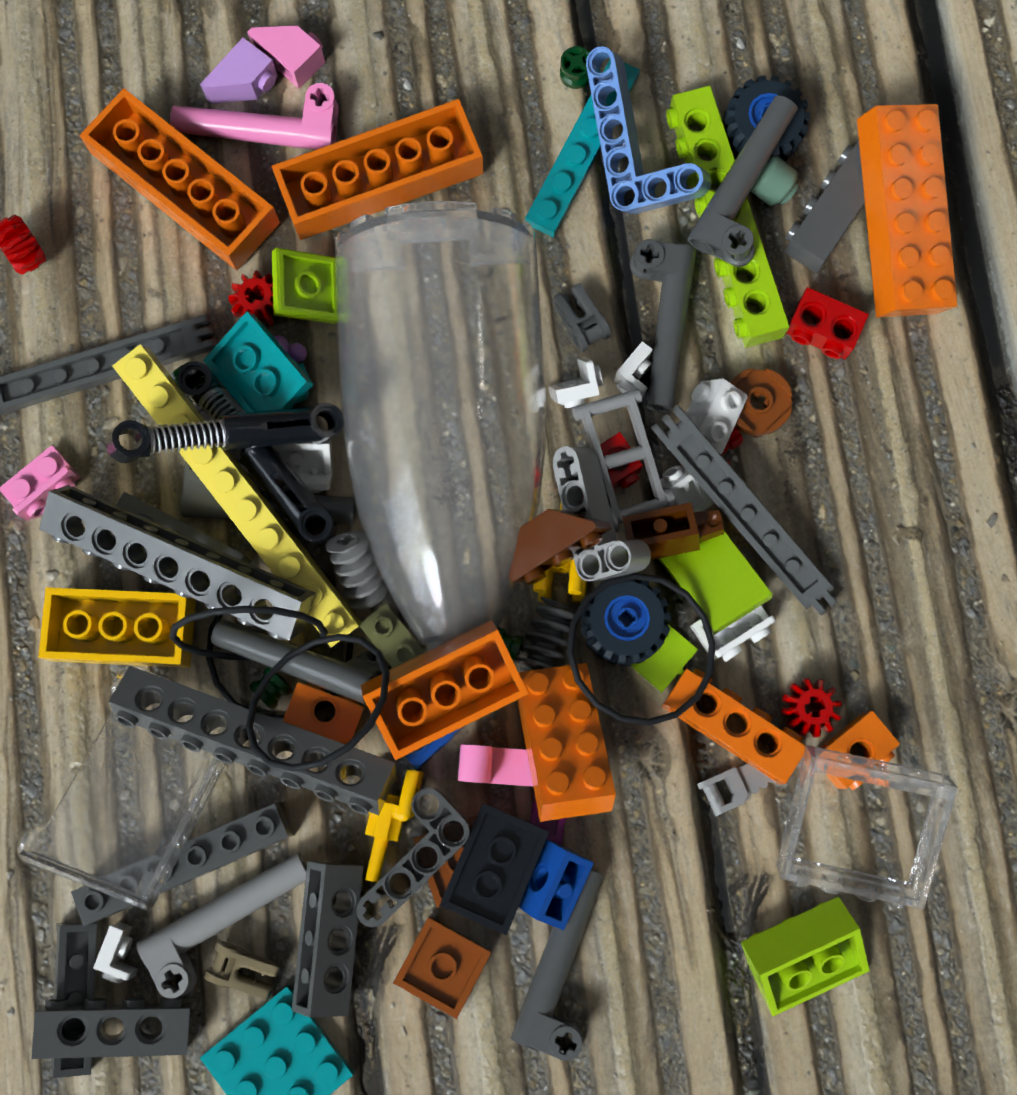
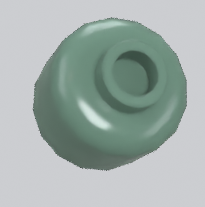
M771 156L752 187L751 192L769 206L777 205L778 203L784 205L798 189L799 184L796 182L798 174L782 158Z

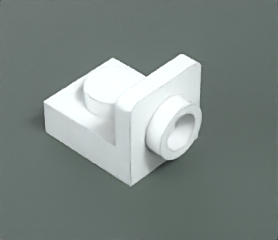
M643 341L618 369L614 378V382L617 383L616 387L621 393L639 389L642 398L647 387L638 379L650 368L652 363L649 361L653 350Z
M674 466L663 473V478L660 479L662 488H669L672 491L676 505L692 502L693 511L700 512L714 504L712 499L684 466Z
M122 922L109 926L93 969L103 972L102 977L115 983H123V980L128 981L132 979L138 971V968L119 962L120 958L125 959L133 941V938L129 937L132 926Z

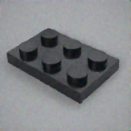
M482 803L439 906L507 935L549 831Z

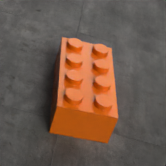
M490 620L389 670L387 701L376 720V724L394 759L397 760L529 693L493 621ZM383 674L361 684L362 697L371 714L380 699Z
M587 663L577 664L581 679L594 695ZM571 666L518 672L529 693L518 699L517 702L540 822L611 812L616 792L598 710L576 684Z

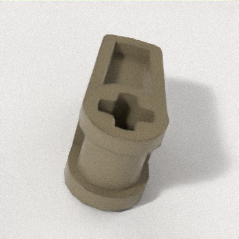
M217 941L214 948L217 951L211 969L206 970L204 979L221 987L233 988L268 1000L272 993V986L259 981L257 977L254 979L243 975L240 972V968H247L262 973V976L275 977L280 971L281 964L250 953L237 945ZM227 958H228L229 960H228V963H227V965H226L225 971H223V968H224V966H225L226 960H227Z

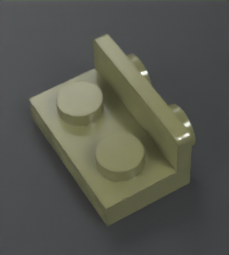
M387 603L360 623V628L374 646L382 652L383 657L392 669L425 653Z

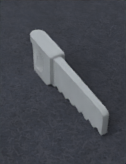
M806 752L798 763L797 768L802 766V762H810ZM747 763L698 783L697 786L699 790L703 788L715 816H718L745 804V801L750 798L751 793L756 794L759 792V788H767L768 783H775V781ZM725 779L731 792L730 801L725 804L716 785V782Z

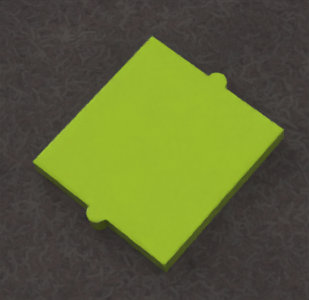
M669 624V634L661 648L644 662L630 665L632 669L661 693L677 674H683L684 670L682 668L698 651L694 645Z

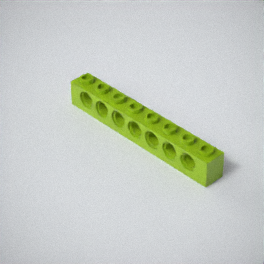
M711 86L672 95L670 108L666 110V118L669 128L675 129L677 135L675 145L679 158H684L685 163H692L705 169L710 174L711 184L720 186L735 159ZM695 125L700 127L702 130L694 131L690 129L689 126ZM698 155H708L712 160H702ZM697 172L690 174L687 178L688 187L695 188L699 182ZM709 189L704 196L694 199L695 210L699 218L715 194V190ZM746 198L733 221L751 230L754 239V257L749 264L742 267L732 266L716 257L714 258V269L717 277H722L725 284V289L723 290L726 306L732 308L734 312L733 327L736 337L738 339L742 338L744 347L748 348L783 338L789 329V324L748 199ZM745 273L751 278V281H741L736 274ZM746 304H757L761 312H751Z

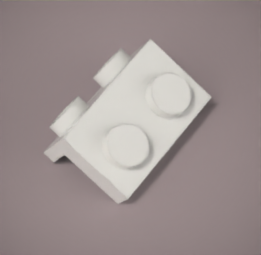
M584 357L577 359L581 378L548 385L551 399L558 404L564 405L565 408H571L585 404L584 398L599 395L598 386L603 385L602 374L599 365L595 366L592 360Z
M725 379L701 381L692 392V401L686 414L719 453L722 454L747 400V394Z
M331 439L321 444L305 442L274 446L312 493L330 489L333 478ZM287 487L283 491L287 492L291 489Z
M759 606L719 633L713 635L715 640L714 660L722 656L726 662L743 651L739 644L749 638L756 643L770 634L772 631L768 626L776 621L774 616L771 615L769 617L763 607ZM700 619L690 627L708 653L709 644Z

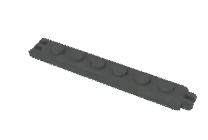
M201 315L0 376V415L121 379L112 365L140 344L149 348L162 365L212 351L218 344L217 340H203L215 336L213 327L199 329L211 324L210 316Z
M679 405L672 410L681 421L676 424L668 414L662 418L669 427V431L665 433L663 428L657 423L651 427L659 439L806 609L813 606L820 615H823L827 610L820 603L819 600L824 597L832 607L838 603L830 593L834 589L831 582Z

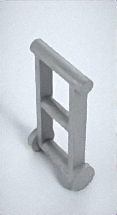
M639 389L572 408L575 420L582 419L590 448L598 456L615 533L619 530L618 524L623 523V516L676 505L672 491L669 488H662L637 403L642 402ZM627 406L639 446L603 456L592 416ZM643 459L655 499L619 509L608 469Z

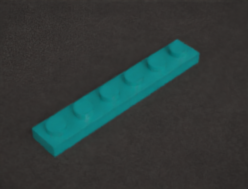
M610 59L609 62L607 63V65H606V67H605V69H604L603 72H605V71H607V70L609 69L610 64H611V59ZM624 62L629 92L631 93L639 77L640 69ZM616 91L611 92L607 96V106L612 105L616 101ZM590 95L525 217L526 225L553 238L601 149L592 95Z

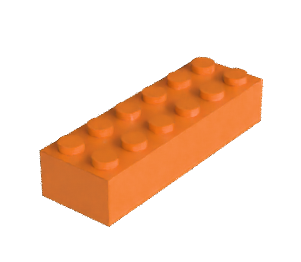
M125 88L118 93L79 135L94 157L236 271L280 224L275 209L271 204Z
M459 99L280 162L271 167L299 240H303L483 174V156Z
M938 104L876 105L857 119L876 318L932 315L958 307Z

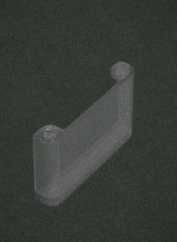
M129 664L123 675L118 674L111 687V693H114L129 666L137 669L140 668ZM151 704L146 708V710H153L157 708L160 704ZM112 711L46 827L39 825L34 831L29 830L26 832L20 843L19 850L21 852L19 855L27 863L149 911L157 901L226 764L217 760L212 753L200 750V752L188 750L177 740L167 738V740L158 739L142 727L136 725L134 728L126 727L115 720ZM183 716L178 720V722H186L190 720L193 716ZM217 727L210 734H220L226 728Z

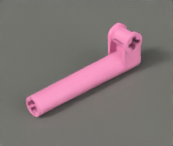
M315 83L306 91L302 118L174 105L170 113V125L183 134L317 150L336 143L339 106L330 86L324 83Z

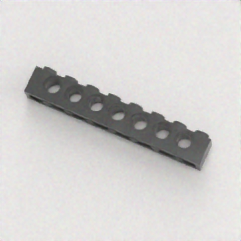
M70 485L48 492L39 530L52 535V538L57 542L73 544L82 548V552L89 556L102 557L113 562V566L118 569L131 570L142 575L147 582L163 584L174 589V592L181 597L199 600L205 603L208 609L233 606L267 607L266 600H268L273 607L299 611L307 615L310 613L316 594L313 591ZM142 546L146 549L147 555L143 552ZM173 559L177 562L178 569L174 566ZM203 572L208 575L210 584L205 580ZM235 586L241 591L242 598L235 592ZM230 614L237 617V621L240 623L262 628L268 631L270 636L279 640L290 641L303 632L306 625L304 620L277 614Z
M129 666L108 701L115 720L126 727L134 728L135 725L142 727L158 739L167 740V738L179 741L183 747L193 752L203 750L212 753L217 760L225 764L236 762L246 766L255 775L266 777L268 774L279 778L284 785L290 788H306L314 791V794L322 800L344 802L348 804L350 809L360 814L366 815L370 812L379 815L396 778L395 762L354 747L349 752L327 763L326 767L318 772L309 769L292 772L270 767L252 751L251 747L243 746L249 740L246 730L249 709ZM151 704H160L157 708L153 710H146V708ZM255 712L253 729L256 739L259 740L258 746L272 760L290 764L319 760L346 745ZM183 716H193L190 720L186 722H178V720ZM217 727L226 728L220 734H210ZM280 752H292V755L286 759L276 758ZM351 775L360 778L355 784L343 782L346 777Z

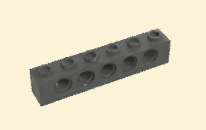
M282 802L273 803L71 891L82 924L86 926L290 838L295 834Z

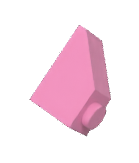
M299 26L253 27L247 31L251 44L273 60L275 69L298 89L325 64L321 41L312 32L307 34Z

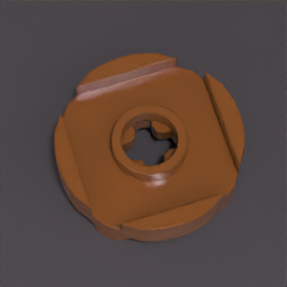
M752 368L742 371L731 381L732 385L747 394V400L734 427L751 437L758 438L774 433L784 425L792 411V391L788 382L780 374L769 369L754 370ZM754 395L756 398L761 395L764 396L766 400L763 404L766 408L755 409L752 407L750 396Z

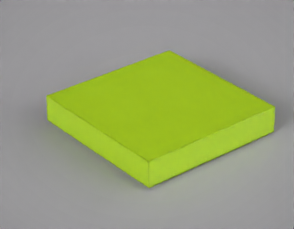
M276 247L272 251L274 316L337 324L340 321L338 258Z

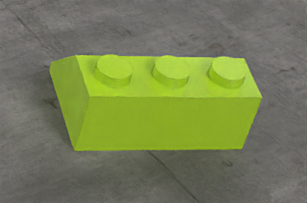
M839 896L830 901L821 902L802 914L789 917L782 923L763 932L754 933L748 939L741 941L747 963L772 1017L870 971L860 928Z

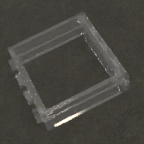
M806 745L776 863L780 878L794 881L795 885L799 887L805 886V884L817 886L830 894H840V892L854 894L857 898L867 902H875L878 899L890 902L895 907L903 909L904 905L924 909L958 787L950 776L946 774ZM815 772L931 796L908 882L794 858Z

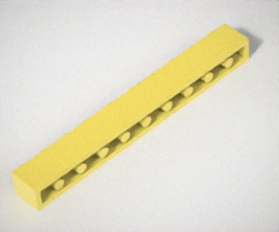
M140 344L112 365L158 425L164 426L168 424L170 426L172 423L175 425L181 423L183 425L184 422L190 424L191 421L196 424L197 421L202 423L205 420L149 348ZM215 444L212 448L207 445L206 449L201 446L199 450L196 446H194L193 450L188 447L186 451L181 448L179 453L272 573L316 593L309 615L323 623L328 631L327 636L334 634L348 635L359 627L361 620L348 606L347 602L230 451L223 450L221 444L218 448ZM340 640L334 641V642H329V643H327V644H328L330 647H333V646H334L335 644H337Z

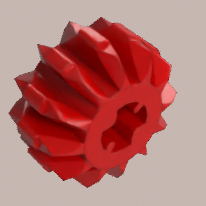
M13 215L0 220V249L17 273L23 275L29 271L32 272L39 268V265L46 262L45 253L21 217Z
M255 270L253 278L249 279L247 275L242 274L241 279L243 283H232L231 288L235 293L228 296L229 303L233 305L231 312L234 317L238 318L248 311L255 314L261 323L262 321H267L270 326H273L272 275L268 273L262 278L260 272Z
M810 678L802 679L801 687L796 683L789 686L794 696L787 694L782 696V701L790 704V708L782 709L781 715H792L793 718L786 725L788 728H793L800 724L798 734L802 737L807 735L809 729L813 738L821 736V728L827 733L832 732L834 728L829 720L839 721L841 719V715L834 712L833 708L842 706V701H831L830 697L835 694L836 689L831 687L823 691L825 684L822 679H818L813 685ZM810 699H812L811 704L816 703L818 710L813 713H806L805 705L809 704Z

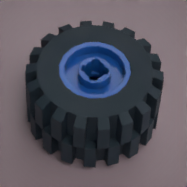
M765 75L758 76L756 82L752 79L746 81L743 88L739 86L722 118L735 160L773 98L777 95L790 99L795 103L798 110L771 156H779L785 162L790 159L806 135L809 128L807 124L810 121V113L805 112L809 105L806 99H800L802 92L799 88L796 90L791 89L792 83L786 80L785 83H781L777 76H772L770 80H766Z
M634 579L610 585L589 601L581 616L582 636H585V644L589 650L592 648L596 653L595 656L600 660L603 658L608 661V664L612 665L622 664V666H630L635 663L639 664L651 657L664 644V640L670 630L668 624L671 621V613H667L668 602L666 598L662 600L659 595L661 591L657 587L654 589L648 585L650 581Z

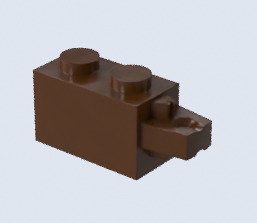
M692 502L622 517L626 539L644 541L651 551L650 560L700 550L701 542L724 534L720 511L694 512Z

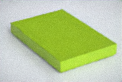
M725 531L723 535L701 542L700 550L658 559L675 583L688 591L705 612L713 635L772 599L773 594Z

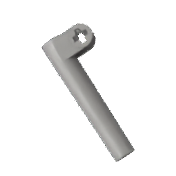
M297 853L138 941V953L144 965L148 968L158 992L166 998L173 999L193 991L198 977L186 951L304 883L307 864L301 854ZM175 974H181L183 980L178 983V986L173 987L171 981L175 979Z

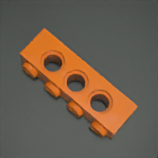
M696 668L693 672L686 669L661 707L670 713L675 712L695 695L705 673ZM710 678L702 695H707L713 700L714 710L712 713L705 714L700 712L695 703L678 718L779 785L786 784L808 747L800 743L803 738L787 727L780 730L770 723L773 718L756 707L751 711L740 704L742 698L738 694L727 688H724L723 691L717 689L710 684L713 680ZM735 714L742 718L744 728L740 734L732 733L728 729L726 721L729 715ZM761 734L769 735L774 742L773 750L769 754L761 752L757 746V739Z

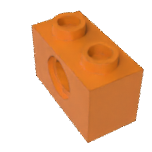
M297 682L283 722L347 744L354 736L364 706L358 705V701L339 695L337 697L326 693V689L306 682L305 685ZM323 701L331 702L336 711L333 719L328 722H321L315 716L316 706Z
M871 710L861 713L810 756L837 789H847L849 787L851 790H854L868 779L866 772L874 765L880 768L895 756L893 750L900 743ZM854 743L861 745L864 750V757L859 763L855 762L850 755V749Z

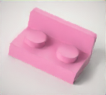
M51 445L0 487V491L14 507L13 511L16 515L29 521L31 518L35 519L43 514L49 491L66 485L75 487V482L81 477L57 448Z

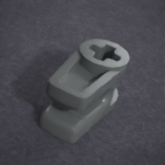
M578 283L572 287L571 292L572 298L577 305V310L581 311L583 317L579 318L570 306V300H566L562 293L553 297V305L568 329L573 343L583 353L588 350L590 344L600 339L607 340L612 335L606 319L597 310L582 285Z

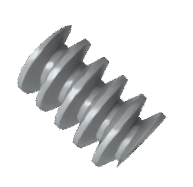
M349 531L328 540L326 550L332 553L330 555L331 562L337 564L335 566V573L341 576L339 583L342 587H345L344 596L350 599L348 606L351 609L364 610L381 602L388 592V585L384 580V574L380 569L379 561L375 557V550L371 546L370 536L361 531Z

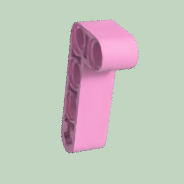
M461 744L458 781L533 787L527 750Z

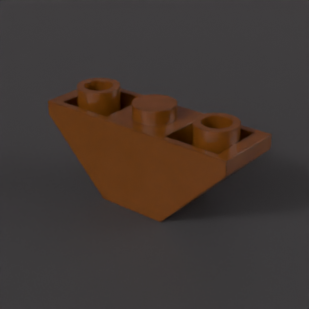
M547 509L520 527L509 573L511 582H526L527 585H532L541 581L547 576L545 571L551 567H561L571 562L575 558L573 553L581 548L589 549L599 544L603 540L601 535L612 529L609 522L566 510Z

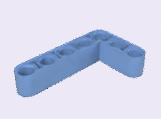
M604 46L594 48L588 54L586 68L612 205L623 212L638 214L704 196L711 187V177L705 169L695 164L686 163L644 175L625 64L623 59L609 48ZM610 58L611 64L609 69L601 73L600 66L602 62ZM616 91V101L612 105L607 106V96L611 92ZM622 124L623 132L621 136L613 140V129L616 125ZM627 156L629 159L628 168L620 173L618 170L619 161ZM697 172L699 175L697 186L693 189H688L686 185L687 178L690 174ZM661 181H665L667 185L666 192L663 196L657 198L655 195L656 185ZM633 189L635 193L634 201L626 206L624 196L627 191Z

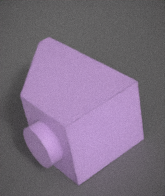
M242 37L200 85L207 101L211 104L257 100L264 92H268L274 86L278 75L273 60Z

